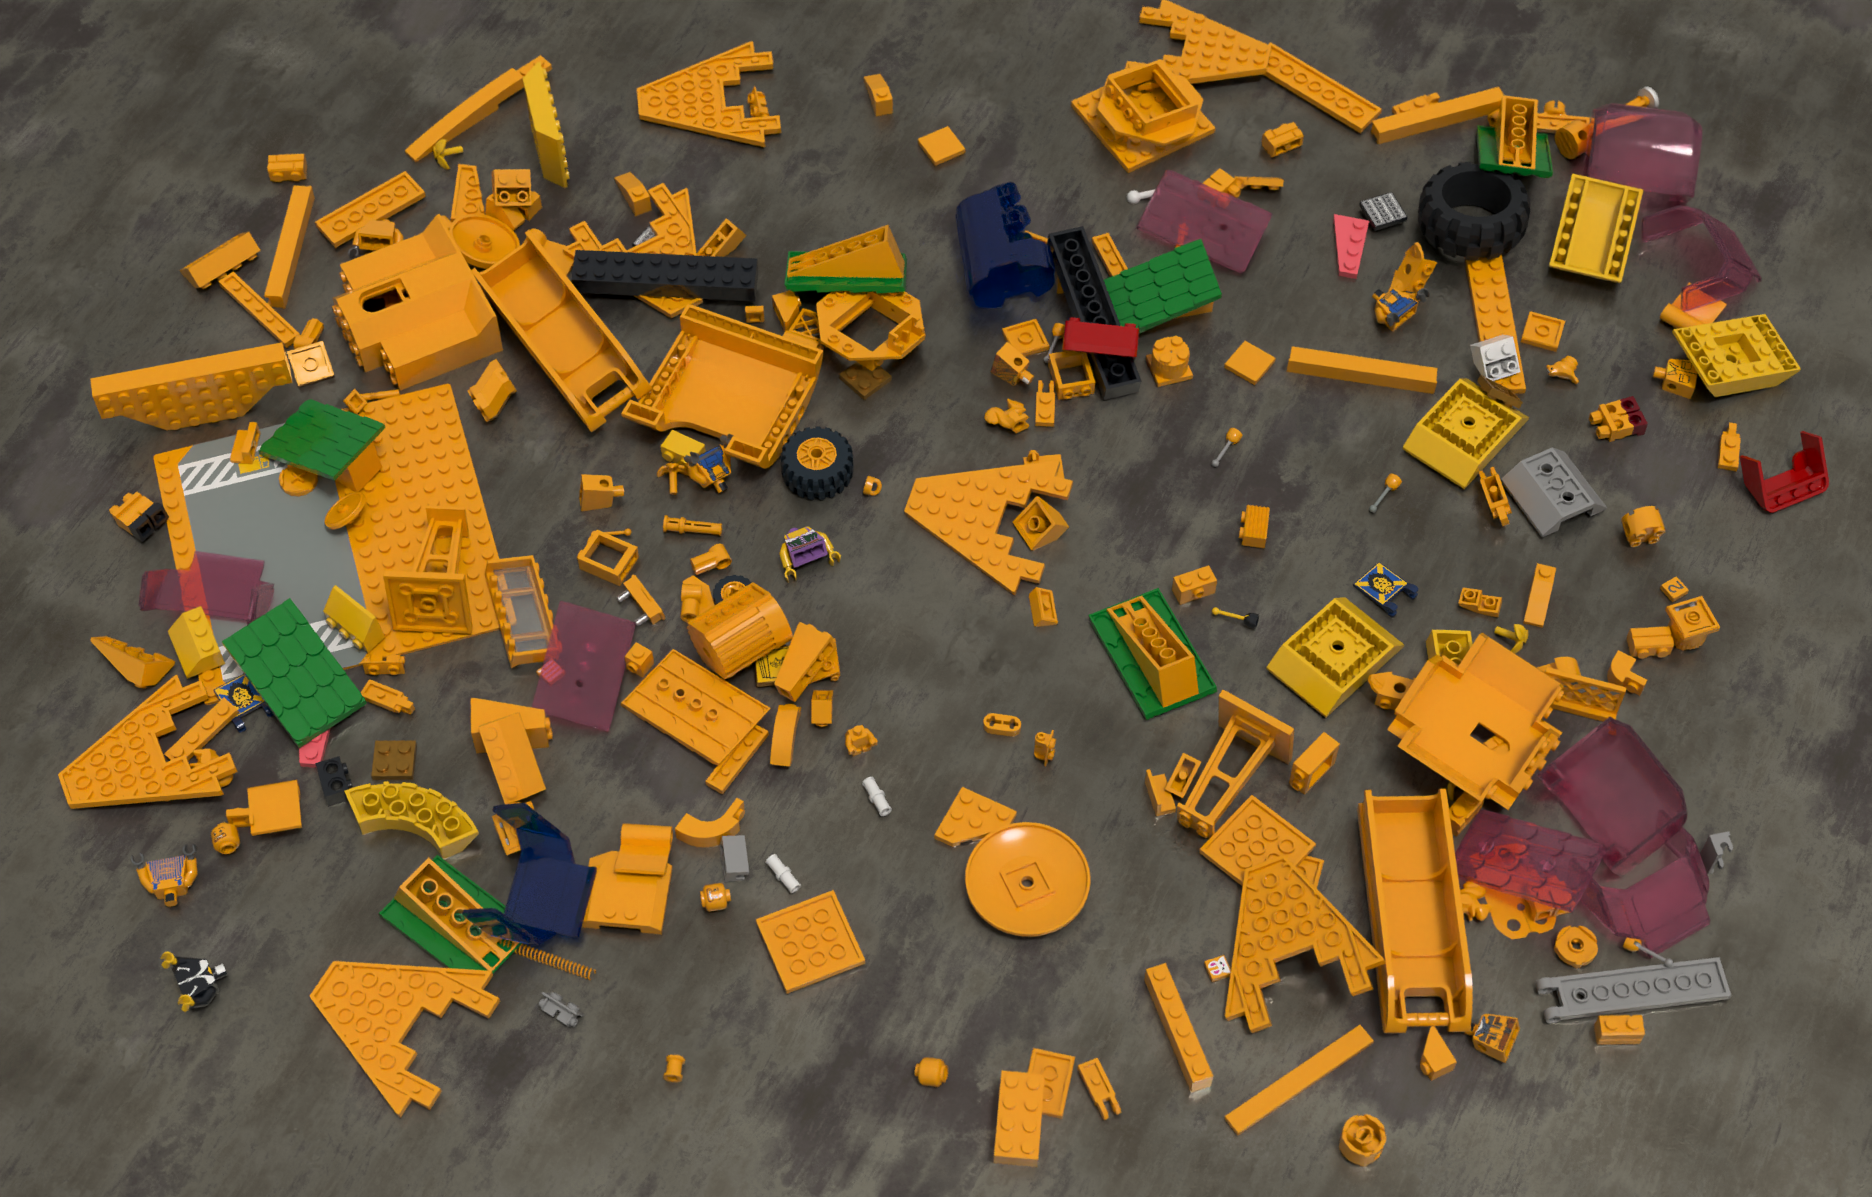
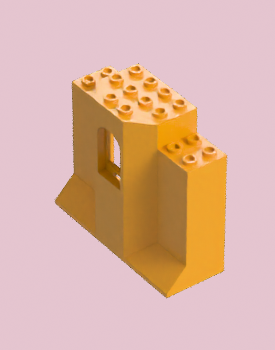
M440 214L433 218L423 233L340 264L342 272L339 275L344 283L342 286L345 293L333 297L334 305L332 310L335 316H338L335 317V321L338 327L343 329L342 334L345 341H349L348 345L351 353H355L356 362L359 367H363L365 373L384 366L386 372H390L389 376L393 385L397 384L401 391L503 351L496 314ZM396 289L402 300L398 304L377 312H367L363 309L364 301ZM406 291L409 297L405 298L402 292Z

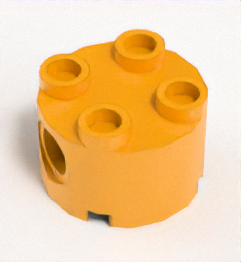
M1655 506L1637 508L1633 510L1634 514L1629 515L1628 512L1621 518L1627 541L1631 547H1637L1642 542L1647 541L1649 544L1657 543L1660 541L1659 537L1666 530L1659 509H1656Z
M1371 1115L1352 1116L1346 1121L1341 1132L1339 1150L1348 1161L1361 1167L1375 1162L1380 1157L1386 1143L1383 1124Z

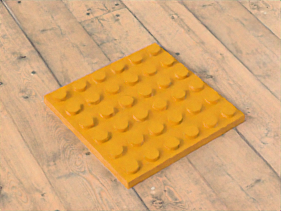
M1137 84L1122 90L1146 120L1178 109L1162 88L1139 91ZM1104 86L1071 101V107L1127 173L1215 133L1216 129L1200 111L1194 134L1190 137L1165 146L1128 137L1126 143L1119 144L1118 140L1115 141L1113 139L1114 134L1101 122V119H1097V107Z

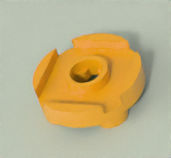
M1566 926L1560 930L1556 937L1554 951L1563 962L1574 968L1588 965L1594 960L1598 952L1596 936L1584 926ZM1571 943H1580V949H1574Z

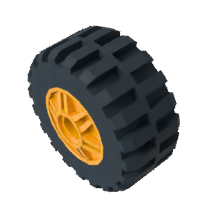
M815 426L813 429H810V427L804 428V431L801 432L799 430L794 433V437L790 436L787 439V443L782 447L781 472L786 486H789L793 493L797 492L798 496L803 498L806 496L810 500H814V498L824 500L828 496L829 498L834 497L837 492L841 493L844 487L849 485L850 479L853 477V454L848 440L844 436L841 437V433L837 431L832 432V429L827 427L821 429V426Z

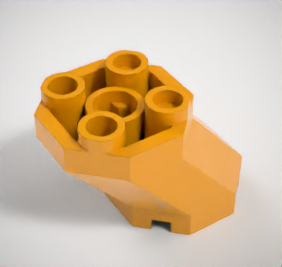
M495 359L488 364L478 382L470 387L467 392L473 399L477 409L481 411L486 422H489L499 416L510 396L516 393L517 390L499 361Z

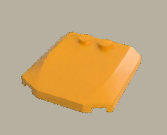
M610 851L590 858L578 926L600 929V925L640 929L641 933L662 935L672 876V865L667 863L665 875L625 873L614 871L619 851Z

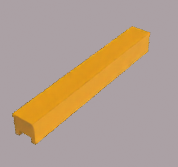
M1499 87L1376 119L1372 121L1371 134H1374L1377 138V144H1382L1486 116L1500 108L1504 94Z
M293 186L264 294L265 298H269L268 304L271 307L286 309L315 199L312 186Z
M1293 346L1291 347L1287 372L1430 394H1434L1437 385L1438 368Z

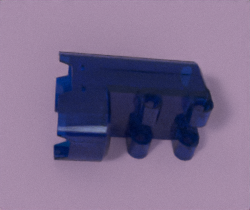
M1014 182L1003 183L989 190L969 196L960 202L956 208L955 218L967 291L974 298L976 306L985 309L1001 308L1005 299L1032 292L1036 297L1042 296L1051 290L1055 284V266L1051 248L1046 243L1033 239L1031 234L1021 232L1030 224L1031 217L1024 205L1016 204L1020 201L1021 195Z

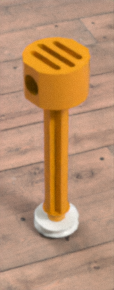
M1646 86L1637 92V97L1587 125L1583 121L1574 120L1559 128L1555 133V143L1560 153L1568 159H1574L1589 151L1593 147L1594 136L1642 110L1649 113L1659 107L1658 95L1651 87Z

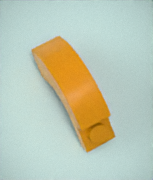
M794 704L779 705L773 730L770 764L791 766L796 728L801 716V707H796Z
M736 798L726 813L714 821H701L686 813L675 827L676 838L695 847H714L720 845L722 836H735L740 831L739 821L745 815L744 801Z

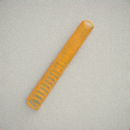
M522 943L519 946L518 952L515 950V954L519 953V955L525 957L524 950L527 948V945L523 947ZM528 946L526 951L527 958H529L528 951L531 949L530 946ZM534 947L531 949V952H530V959H531V960L533 959V958H532V952L535 950ZM537 948L534 952V960L542 961V964L546 963L548 965L547 959L550 953L546 955V951H544L542 954V950H540L536 959ZM553 954L550 956V959H549V965H550V966H552V965H551V960H552V958L554 957ZM557 955L554 957V960H553V967H554V968H556V966H555V960L558 958ZM561 957L558 958L557 969H560L559 961H561ZM563 958L561 970L565 969V972L569 971V973L575 975L574 968L577 963L575 962L573 965V961H571L568 970H566L569 960H567L563 969V962H565V958ZM578 964L577 969H576V975H577V976H579V974H578V969H579L580 966H581L580 964ZM582 965L581 970H580V976H581V978L583 977V976H582V970H583L584 967H585L584 965ZM588 966L585 968V971H584V978H585V979L587 978V977H586V971L588 970ZM592 968L588 971V980H591L590 972H592Z

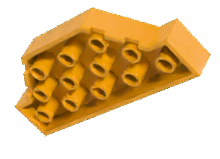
M283 342L90 378L92 397L101 419L124 416L167 431L242 417L273 386L292 383L290 365Z

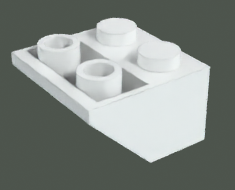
M1500 335L1470 345L1473 362L1482 376L1494 381L1520 372L1513 336Z

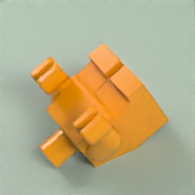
M857 725L845 734V745L849 755H859L861 751L863 753L871 750V747L878 745L877 738L874 737L869 729L864 728L863 725Z

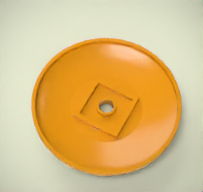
M1021 822L1009 824L992 831L976 845L967 862L965 885L972 906L987 923L1008 934L1033 937L1055 932L1076 918L1084 907L1089 895L1090 870L1082 850L1069 836L1048 825ZM1031 880L1033 885L1025 887L1022 885V881Z

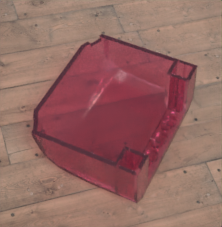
M1610 103L1593 109L1583 176L1643 189V191L1670 194L1671 201L1688 203L1694 198L1702 143V125L1684 112L1616 103Z
M1612 717L1607 718L1537 774L1546 788L1560 797L1602 851L1599 856L1609 869L1621 877L1671 839L1684 826L1687 820L1688 812L1683 789L1632 726Z

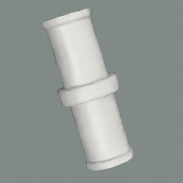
M874 777L866 778L862 785L869 794L870 802L875 804L881 816L888 815L892 808L885 799L884 791L879 789Z
M776 854L771 855L766 860V864L776 874L777 880L782 881L790 893L796 892L801 887V884L790 873L791 869L788 866L785 867Z

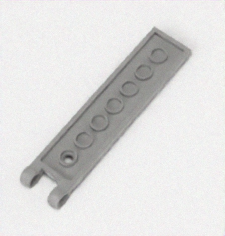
M1719 957L1675 962L1671 967L1659 964L1553 978L1546 977L1535 982L1538 994L1543 995L1557 991L1561 1007H1550L1543 1011L1546 1023L1549 1024L1565 1019L1727 1000L1732 996ZM1582 994L1584 999L1580 1000L1576 995Z

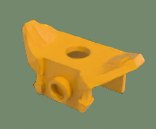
M1418 242L1414 243L1405 252L1406 255L1398 270H1395L1389 291L1396 288L1402 292L1417 293L1420 289L1424 288L1437 262L1424 259L1423 250Z
M1392 672L1369 675L1368 683L1377 694L1375 705L1383 709L1395 710L1416 678L1412 680L1392 675Z

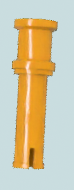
M665 515L663 532L675 531L679 532V534L694 532L721 536L722 523L690 521L684 517L670 518L668 515Z

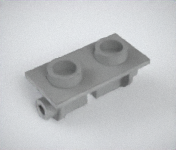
M553 991L551 993H542L546 998L541 999L539 1002L541 1010L555 1017L557 1011H560L556 1019L568 1027L576 1026L578 1023L577 1016L584 1017V1014L579 1012L580 1007L571 1002L566 1004L561 1001L563 998L561 995Z

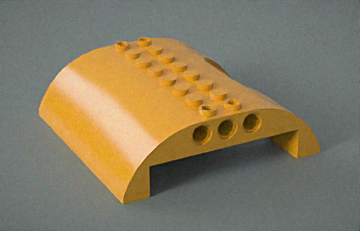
M687 304L680 315L681 332L649 383L653 389L642 396L638 402L629 400L621 416L624 419L661 432L676 427H687L720 438L722 435L727 436V438L728 434L734 435L725 449L726 455L764 469L769 468L781 455L783 445L792 436L806 411L819 376L823 350Z

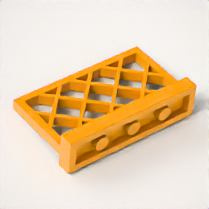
M1546 667L1545 673L1547 675L1558 677L1555 680L1566 686L1562 689L1565 693L1559 702L1554 701L1551 708L1610 724L1615 723L1627 687ZM1570 681L1577 682L1578 684L1572 685ZM1594 686L1598 689L1592 690L1590 687ZM1584 689L1586 692L1580 693L1578 690ZM1613 691L1619 694L1612 695L1610 692ZM1604 694L1606 697L1600 698L1598 695Z

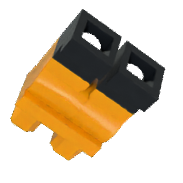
M139 492L134 494L127 493L123 497L124 503L120 507L114 505L109 509L117 525L142 542L155 531L153 527L157 529L169 518L162 504L158 502L155 504ZM160 515V519L155 521L153 517ZM141 528H147L144 533L141 534L140 532Z

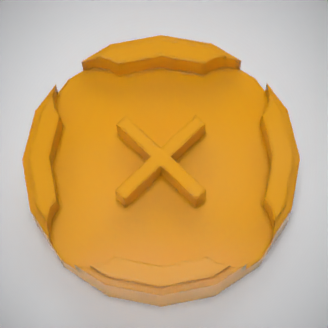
M287 465V468L280 472L279 482L285 493L291 496H303L312 492L317 486L318 475Z

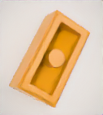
M1035 587L1029 593L1034 626L1057 625L1058 620L1052 590Z

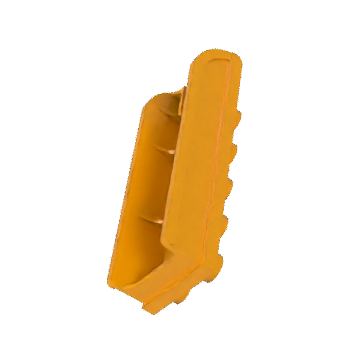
M527 230L525 232L527 239L521 246L485 271L478 272L476 268H473L471 271L480 283L479 286L484 295L592 433L607 422L604 417L633 396L638 400L653 388L619 341L532 232ZM618 380L623 381L627 386L599 407L595 406L592 402L594 396Z
M1439 789L1437 794L1430 796L1376 797L1372 796L1371 790H1364V801L1358 804L1357 813L1373 948L1386 962V964L1375 967L1383 1032L1406 1033L1407 1027L1447 1026L1448 1032H1470L1473 1005L1472 975L1446 789ZM1439 996L1443 999L1445 1012L1406 1013L1405 997Z

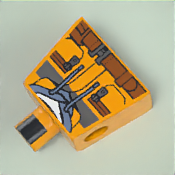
M1483 1014L1479 1024L1471 1022V1031L1464 1033L1473 1036L1476 1050L1506 1063L1520 1027L1518 1018Z

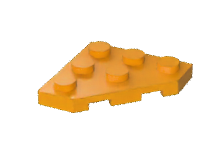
M962 787L934 834V839L951 847L958 846L965 841L983 839L992 831L1012 824L1017 816V811Z

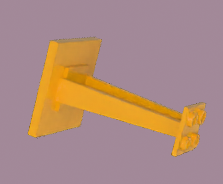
M426 505L428 528L412 571L384 570L383 578L393 630L472 634L473 625L465 574H458L462 537H469L465 507ZM437 535L452 536L448 555L431 554ZM432 561L448 563L446 573L425 572L427 564Z
M1222 690L1219 694L1218 726L1225 730L1186 804H1177V820H1179V823L1186 828L1191 827L1195 829L1197 834L1203 838H1211L1213 836L1216 822L1268 754L1286 764L1290 763L1293 756L1294 728L1225 690ZM1236 735L1256 746L1257 749L1237 777L1232 778L1219 771L1218 766ZM1213 777H1217L1228 783L1229 788L1210 814L1203 816L1195 811V807Z

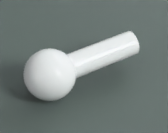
M1158 188L1140 193L1132 190L1127 194V201L1136 204L1141 199L1160 196V190Z

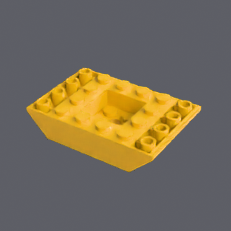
M537 62L523 78L531 130L543 178L566 188L568 187L567 180L570 178L568 169H565L568 168L566 157H564L566 156L563 145L564 139L562 133L558 132L561 128L559 120H555L557 118L556 107H553V95L548 93L551 92L549 81H545V79H548L546 68L542 69L541 62Z
M1766 314L1678 328L1672 331L1705 386L1715 397L1778 386L1801 370Z
M1460 378L1416 424L1402 448L1463 489L1474 480L1479 471L1485 468L1529 420L1528 416L1517 409L1505 406L1502 400L1497 398L1495 401L1489 398L1487 393L1480 389L1479 385L1467 378ZM1470 421L1473 423V425L1469 426L1466 425L1464 422Z
M1334 598L1281 645L1266 669L1327 718L1368 680L1369 675L1375 674L1404 647V644L1347 598ZM1333 645H1340L1343 649L1335 650Z

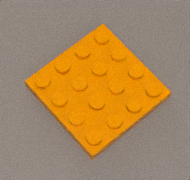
M1251 795L1200 848L1199 853L1243 886L1246 868L1281 855H1285L1297 867L1316 847V843Z
M834 890L756 919L757 927L786 994L865 964V958Z

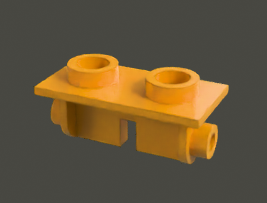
M754 86L747 98V102L750 105V115L752 118L769 116L765 94L761 91L757 92Z
M401 654L387 655L386 661H383V655H368L362 661L365 674H405L403 665L405 664V656H401Z
M1052 730L1051 734L1039 732L1035 735L1034 756L1044 760L1045 767L1049 760H1053L1056 750L1054 749L1056 744L1054 730Z

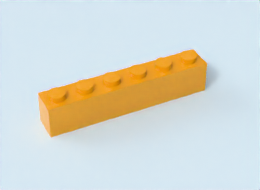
M1166 963L1146 969L1144 981L1190 1092L1211 1087L1213 1074Z

